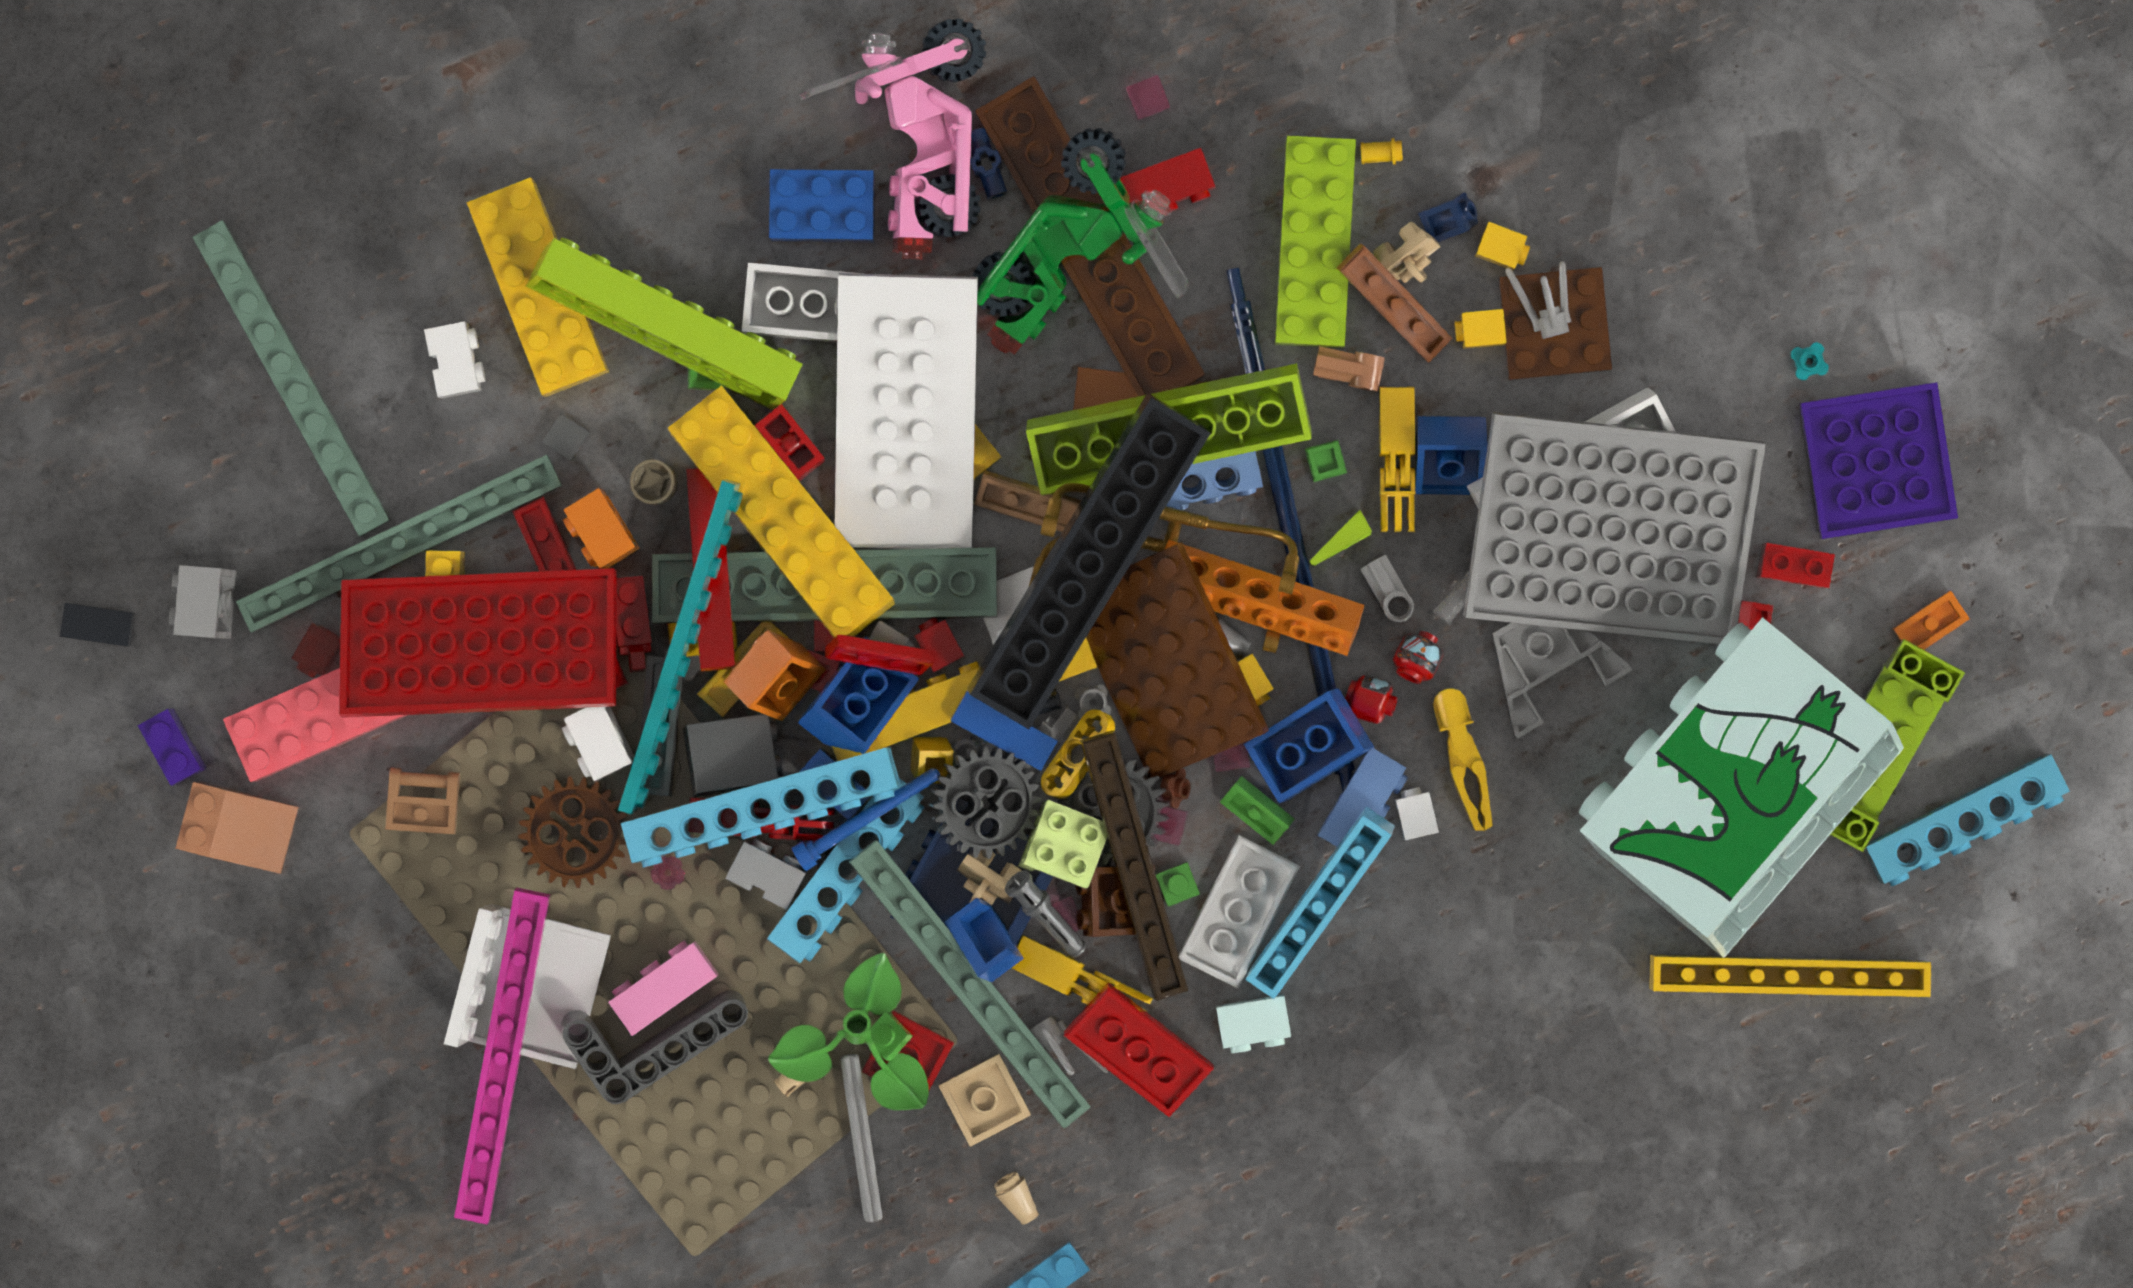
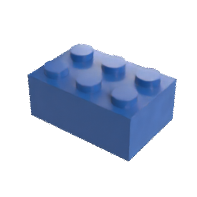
M770 169L769 239L772 242L874 243V170Z
M1339 688L1327 691L1270 727L1269 731L1243 744L1278 803L1291 800L1374 748V745Z

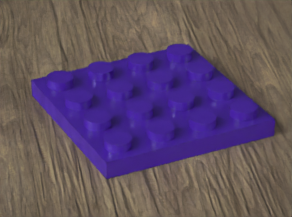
M1937 382L1800 403L1820 539L1958 518Z

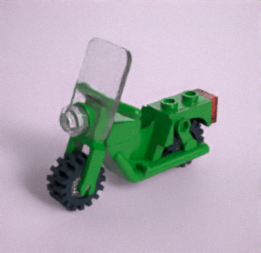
M1088 128L1081 133H1077L1068 142L1063 151V159L1061 161V166L1065 169L1063 173L1065 178L1071 180L1069 184L1073 187L1078 186L1080 188L1079 191L1084 193L1086 191H1091V194L1099 193L1106 205L1059 195L1046 197L1004 253L997 251L992 255L986 256L973 272L972 277H978L977 304L983 310L985 308L990 310L989 314L995 315L1000 313V318L987 335L992 338L991 343L1003 353L1007 354L1010 351L1015 355L1028 337L1035 340L1047 324L1041 320L1048 310L1055 313L1067 297L1061 293L1067 284L1066 278L1059 268L1061 260L1070 255H1082L1092 261L1115 243L1123 233L1133 242V246L1122 255V260L1125 264L1134 263L1143 254L1148 252L1170 290L1177 298L1184 296L1189 289V283L1156 228L1163 225L1164 221L1162 219L1164 216H1169L1172 213L1168 206L1170 200L1157 190H1153L1152 193L1144 191L1141 195V202L1137 199L1129 200V194L1120 180L1126 167L1125 148L1122 149L1120 139L1116 140L1110 131L1106 133L1102 131L1103 128H1096L1095 130ZM1023 251L1035 268L1033 272L1030 270L1031 264L1028 261L1025 263L1022 260L1023 256L1021 253ZM1028 302L1033 304V306L1020 315H1013L1017 313L1021 308L1023 309Z

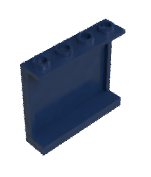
M959 797L955 805L958 812L964 811L968 806V801ZM972 817L965 821L966 826L970 824ZM986 818L980 824L982 835L988 834L993 826L991 818ZM930 829L921 845L926 850L920 862L915 859L912 861L905 876L945 924L947 919L968 905L974 895L963 887L968 878L957 871L967 854L970 855L969 848L964 853L957 851L958 842L952 846L947 844L946 839L950 833L941 835ZM1017 837L1015 839L1017 849L1013 850L1005 845L1004 856L998 855L993 849L996 855L988 868L1000 874L1008 862L1022 871L1026 870L1018 865L1027 841ZM1038 870L1029 871L1033 876L1032 881L1040 890L1046 891L1054 876ZM997 897L991 906L1016 945L1031 917L1025 915L1022 911V905L1015 897L1012 898L1009 904Z

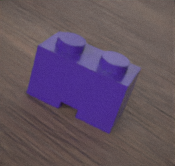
M174 708L166 709L137 725L170 786L178 785L207 769Z

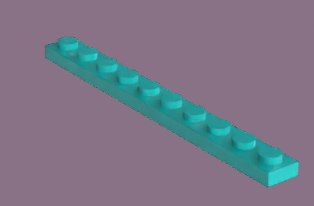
M728 479L721 482L618 808L619 811L633 814L637 812L638 807L643 809L648 798L649 789L645 788L648 775H654L659 763L660 756L655 755L659 742L664 743L669 731L670 723L665 721L669 709H675L680 696V690L676 689L679 677H685L689 668L691 658L687 657L686 654L690 643L695 644L700 633L701 625L697 624L700 610L706 611L711 598V592L707 591L710 578H716L720 570L722 559L717 558L721 544L726 546L731 535L732 526L728 525L731 512L736 513L739 509L743 493L738 492L741 483Z

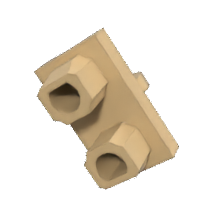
M1409 222L1399 232L1405 242L1401 247L1396 250L1391 243L1386 242L1377 247L1373 253L1376 259L1397 280L1401 279L1406 283L1414 276L1422 283L1427 279L1423 269L1431 263L1428 256L1441 246L1434 237L1426 233L1415 223Z
M982 850L977 858L967 854L957 869L959 873L968 878L963 887L974 894L969 903L976 898H981L990 905L993 904L997 897L1007 904L1010 903L1013 897H1010L1005 892V886L1012 876L1022 870L1007 862L1001 873L998 874L988 868L996 854L992 852L991 859L983 856Z

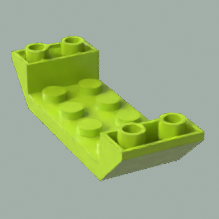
M1905 639L1901 641L1883 665L1864 700L1892 722L1904 749L1830 835L1861 852L1864 851L1880 823L1879 815L1945 701L1949 702L1965 671Z

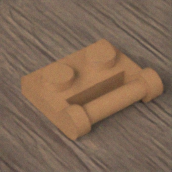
M391 767L385 830L456 834L460 772H449L448 775L402 772V768ZM403 785L447 789L446 799L400 796V787Z

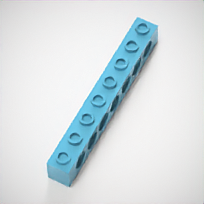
M886 747L621 823L631 862H641L642 867L645 868L662 863V855L674 852L675 857L680 858L696 853L694 846L707 843L709 849L729 844L727 837L739 833L743 840L761 835V827L774 824L775 830L795 825L794 818L807 814L808 821L827 816V808L840 805L841 811L862 806L860 799L873 796L875 802L895 796L893 790L901 788L891 749ZM860 770L867 772L870 776V785L863 791L857 789L853 784V777ZM825 780H831L837 786V794L831 800L823 798L820 793V786ZM793 789L799 790L804 796L803 805L799 809H793L787 803V795ZM761 798L767 800L771 807L770 814L764 819L757 817L754 813V804ZM727 808L733 809L737 814V823L732 828L725 827L721 822V814ZM695 817L699 818L704 824V832L698 838L693 837L688 832V823ZM660 827H665L671 834V841L665 847L659 846L655 841V833Z

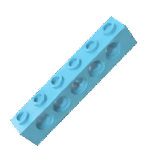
M2044 754L1868 842L1864 852L1879 882L1883 884L1889 882L1891 886H1895L1910 878L1908 872L1918 867L1922 871L1927 870L1941 862L1940 856L1950 851L1954 856L1971 848L1970 841L1982 836L1983 840L1996 836L2002 832L2000 826L2010 821H2013L2014 825L2033 817L2031 811L2042 805L2045 809L2058 805L2064 801L2062 795L2070 792L2052 754ZM2027 781L2033 782L2036 786V795L2029 801L2023 799L2020 792L2022 785ZM1999 796L2005 801L2006 808L2003 814L1995 816L1990 811V802ZM1970 812L1975 818V825L1971 830L1965 832L1959 826V818L1963 813ZM1939 827L1944 833V841L1941 845L1933 847L1928 841V834L1933 828ZM1903 843H1909L1914 851L1913 857L1907 862H1901L1897 856V849Z
M899 778L901 787L907 784ZM917 793L896 806L895 808L899 813L896 823L891 825L885 824L879 817L837 843L770 933L767 940L799 964L804 958L810 962L822 946L817 940L823 932L826 931L831 934L841 921L842 917L837 913L845 903L852 906L863 891L858 886L863 880L857 873L856 877L852 880H845L839 875V864L842 861L851 860L862 851L859 846V838L864 833L874 834L884 850L888 848L893 851L904 836L899 831L907 820L913 824L925 808L920 804L924 796ZM872 796V798L869 800V802L862 811L866 810L878 801L875 802L874 797ZM831 888L836 892L837 902L833 907L826 908L820 905L817 897L821 889ZM805 915L813 917L817 924L815 932L808 936L801 934L797 929V921Z
M1367 806L1252 965L1246 978L1248 982L1271 998H1276L1392 836L1395 825Z

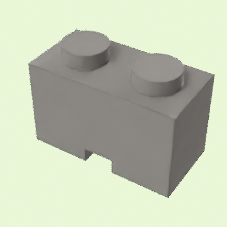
M754 838L752 843L744 841L725 879L749 891L756 886L765 891L762 898L786 910L789 909L807 871L801 869L802 866L798 860L790 855L785 854L783 859L770 853L773 847L761 840Z

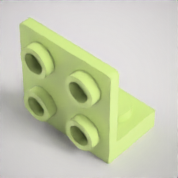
M1050 800L1042 802L1039 809L1040 816H1037L1034 822L1036 827L1031 830L1018 866L1029 871L1038 870L1079 887L1088 888L1107 839L1103 821Z

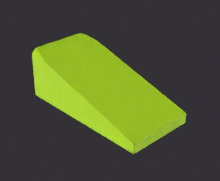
M1361 510L1309 561L1311 566L1318 565L1371 535L1372 530Z

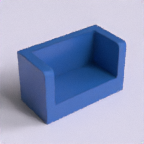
M974 899L945 921L975 973L981 979L993 982L1024 959L993 907L984 900Z

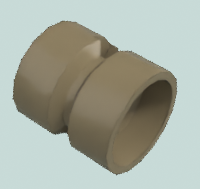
M651 459L641 462L634 468L630 477V486L636 498L646 504L656 506L665 504L673 498L677 491L678 480L676 473L669 465L662 461Z

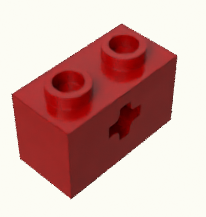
M782 404L754 425L799 482L825 462L824 456Z
M1763 543L1756 578L1827 589L1830 588L1835 554Z

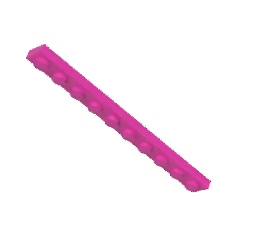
M518 887L514 890L454 1218L488 1225L491 1218L550 894Z

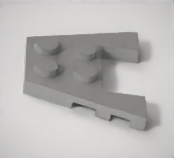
M1509 623L1492 633L1513 732L1517 739L1544 723L1526 692L1578 660L1588 656L1605 686L1633 670L1626 661L1621 659L1604 642L1587 630Z

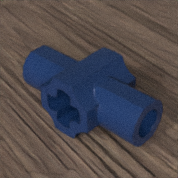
M985 128L971 131V153L973 157L970 159L973 173L976 178L981 179L988 200L1000 198L1008 192L1000 172L1003 166L998 150L992 149ZM988 157L990 162H994L991 163L992 169L985 171L983 166H979L982 165L981 159Z

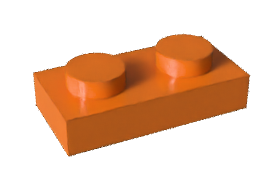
M1950 590L1892 628L1900 642L1905 639L1925 650L1970 618Z

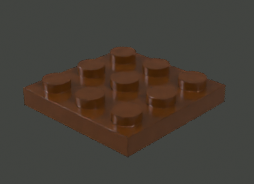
M1602 267L1566 270L1568 311L1571 322L1567 323L1569 332L1545 339L1542 338L1541 331L1534 332L1532 321L1510 283L1508 276L1498 278L1501 309L1504 312L1508 380L1612 370ZM1559 271L1515 275L1539 318H1541L1539 311L1547 309L1540 280L1542 276H1546L1548 279L1554 307L1559 306L1561 311Z

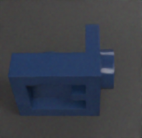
M1465 192L1418 213L1426 233L1434 237L1438 242L1467 232L1478 224L1477 209L1474 203L1468 199Z

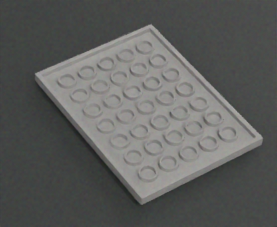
M1492 412L1463 612L1464 617L1720 644L1731 629L1738 624L1766 444L1763 441Z

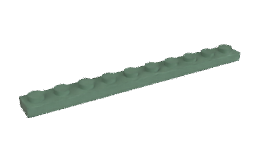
M222 220L193 236L192 238L359 537L391 521L226 223Z
M545 455L236 601L250 632L253 633L340 592L341 580L367 579L563 485L549 456Z
M874 840L849 861L851 866L1059 1125L1065 1129L1086 1112L1091 1106L993 984L977 976L952 933L880 843Z

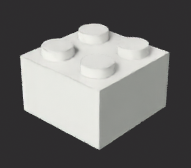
M611 707L584 708L564 718L566 726L562 727L563 733L570 746H577L582 756L577 761L585 777L592 776L594 781L601 780L633 764L635 756Z

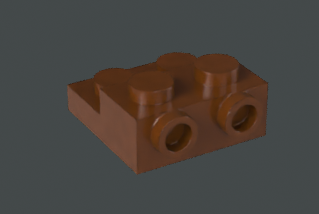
M1096 866L1088 888L1075 885L1076 893L1082 895V909H1078L1076 914L1078 929L1083 930V936L1089 937L1135 935L1116 866Z

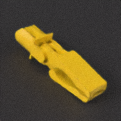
M1414 386L1379 387V457H1384V468H1380V532L1388 531V499H1393L1394 532H1401L1402 499H1407L1408 532H1415V468H1410V457L1415 455ZM1396 457H1399V468H1396ZM1410 486V491H1400V488L1409 489ZM1385 488L1395 489V491H1385Z
M1453 688L1443 689L1434 697L1433 709L1439 728L1438 731L1447 730L1448 733L1447 750L1451 778L1472 829L1475 831H1485L1492 827L1493 824L1485 766L1472 736L1466 729V725L1474 722L1471 719L1467 700L1461 691ZM1466 767L1475 774L1480 794L1478 810L1482 815V826L1478 820V810L1469 799L1463 779Z
M1022 935L1017 948L1024 959L1013 966L1012 969L1067 996H1071L1072 992L1081 996V1002L1087 1005L1108 982L1114 984V987L1119 991L1145 1003L1151 1004L1153 1000L1152 997L1095 970L1094 974L1083 970L1085 964L1069 958V956L1025 935ZM1078 979H1081L1082 981L1088 983V986L1085 987L1081 984H1078Z

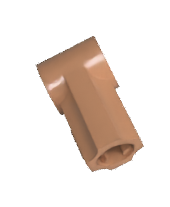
M1319 346L1313 376L1346 382L1351 387L1378 392L1385 358L1363 352H1355L1353 354Z

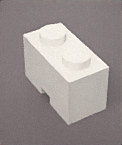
M464 321L424 329L429 357L437 358L439 369L432 370L437 397L443 399L482 391L480 383L486 382L482 362H476L474 349L479 348L475 328L469 329V324Z

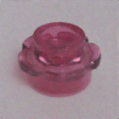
M662 856L663 862L654 865V869L651 870V878L662 889L671 890L675 888L676 884L682 883L685 871L682 869V862L678 858ZM666 869L671 871L670 876L665 875Z

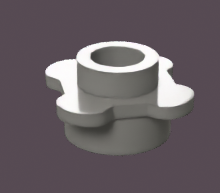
M1099 684L1096 688L1092 689L1080 687L1076 690L1075 698L1079 700L1080 710L1078 711V716L1080 719L1086 712L1093 709L1110 715L1111 707L1107 704L1106 697L1109 691L1105 685ZM1091 699L1096 700L1095 706L1090 705Z

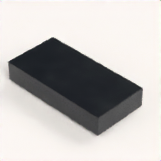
M65 603L60 637L130 647L135 613Z

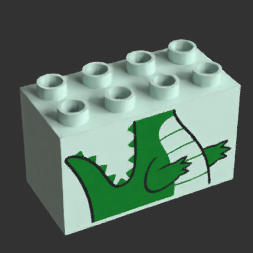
M1763 617L1752 630L1743 623H1739L1731 629L1715 652V655L1724 662L1707 683L1698 676H1694L1681 687L1670 704V708L1678 714L1677 718L1661 736L1652 729L1645 731L1633 743L1624 758V761L1633 767L1629 774L1616 789L1607 782L1601 783L1586 798L1579 810V814L1587 820V823L1581 828L1580 832L1596 851L1723 958L1726 957L1904 749L1891 721Z

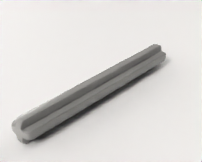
M847 1054L841 1056L840 1061L863 1216L866 1222H876L881 1220L883 1216L860 1061L857 1054Z

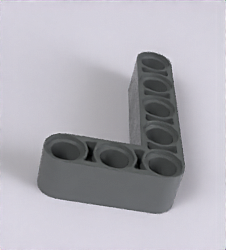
M734 990L724 991L620 1059L586 1012L581 1010L568 1012L563 1017L561 1029L566 1045L602 1097L611 1104H620L740 1028L748 1018V1010L745 1000L739 992ZM728 1004L740 1006L739 1012L732 1016L725 1015L722 1011ZM701 1022L711 1025L710 1030L705 1034L695 1033L693 1031L694 1027ZM576 1023H581L587 1027L586 1031L581 1035H572L568 1030ZM671 1041H678L682 1044L681 1049L675 1053L666 1052L664 1048ZM594 1051H600L606 1055L599 1063H592L587 1059L588 1055ZM642 1060H649L653 1063L652 1068L646 1072L638 1071L635 1067ZM612 1079H621L624 1082L623 1087L618 1090H610L606 1085Z

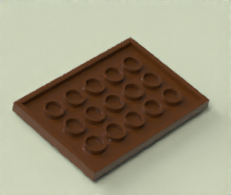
M1180 542L1130 564L1086 636L1095 663L1144 767L1147 765L1150 767L1147 773L1148 777H1163L1268 732V726L1183 543Z

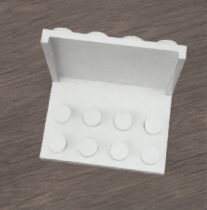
M489 904L478 910L444 1041L446 1045L459 1047L469 1041L486 1046L510 917V908ZM546 918L521 1055L572 1069L577 1068L578 1061L563 1039L561 1022L563 1017L573 1010H581L589 1016L591 1015L611 935ZM576 1023L569 1028L568 1032L572 1035H581L586 1031L587 1027L581 1023Z

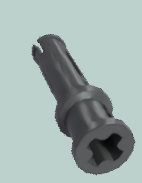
M1023 870L1012 876L1005 886V892L1010 897H1015L1019 901L1025 915L1035 917L1063 948L1069 958H1076L1081 955L1086 949V942L1078 936L1066 920L1050 904V895L1045 890H1040L1032 881L1033 876L1029 871Z

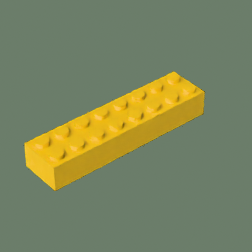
M722 385L667 428L670 435L717 493L722 480L728 479L741 483L738 492L743 493L738 511L733 513L834 638L838 634L856 636L895 605L893 597Z

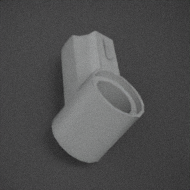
M1387 555L1374 560L1360 569L1388 620L1394 623H1403L1411 618L1414 611L1413 600L1406 591ZM1395 598L1406 600L1409 606L1407 613L1400 617L1392 615L1388 609L1390 601Z

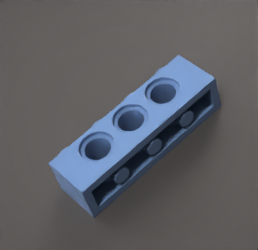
M1256 451L1192 464L1184 478L1189 475H1196L1200 478L1199 483L1195 487L1187 488L1182 485L1181 481L1166 506L1183 510L1189 507V503L1202 501L1204 504L1221 501L1223 499L1222 496L1236 493L1237 496H1247L1255 493L1256 488L1263 487ZM1228 467L1233 470V475L1227 480H1219L1215 477L1217 471L1221 468Z

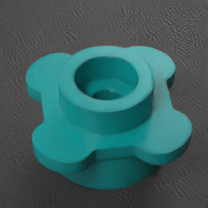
M1815 342L1810 347L1803 349L1796 347L1791 351V358L1794 360L1797 369L1795 375L1798 379L1807 380L1811 375L1818 374L1823 376L1828 372L1829 365L1824 362L1822 354L1824 347L1822 344ZM1808 358L1813 360L1811 365L1806 362Z

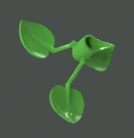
M880 953L867 959L848 977L844 986V1000L848 1007L855 1010L849 1012L844 1017L843 1030L838 1031L837 1036L829 1045H826L825 1036L818 1028L810 1025H800L789 1030L768 1057L772 1067L783 1076L800 1082H811L821 1079L831 1070L832 1061L827 1052L832 1051L843 1038L856 1045L866 1043L878 1065L882 1068L871 1079L872 1095L881 1106L890 1110L922 1109L926 1106L928 1100V1081L920 1063L910 1055L898 1053L892 1061L886 1064L878 1052L873 1039L870 1037L872 1030L868 1012L870 1011L878 1016L883 1015L885 1011L890 1013L897 1007L902 995L900 980L885 953Z

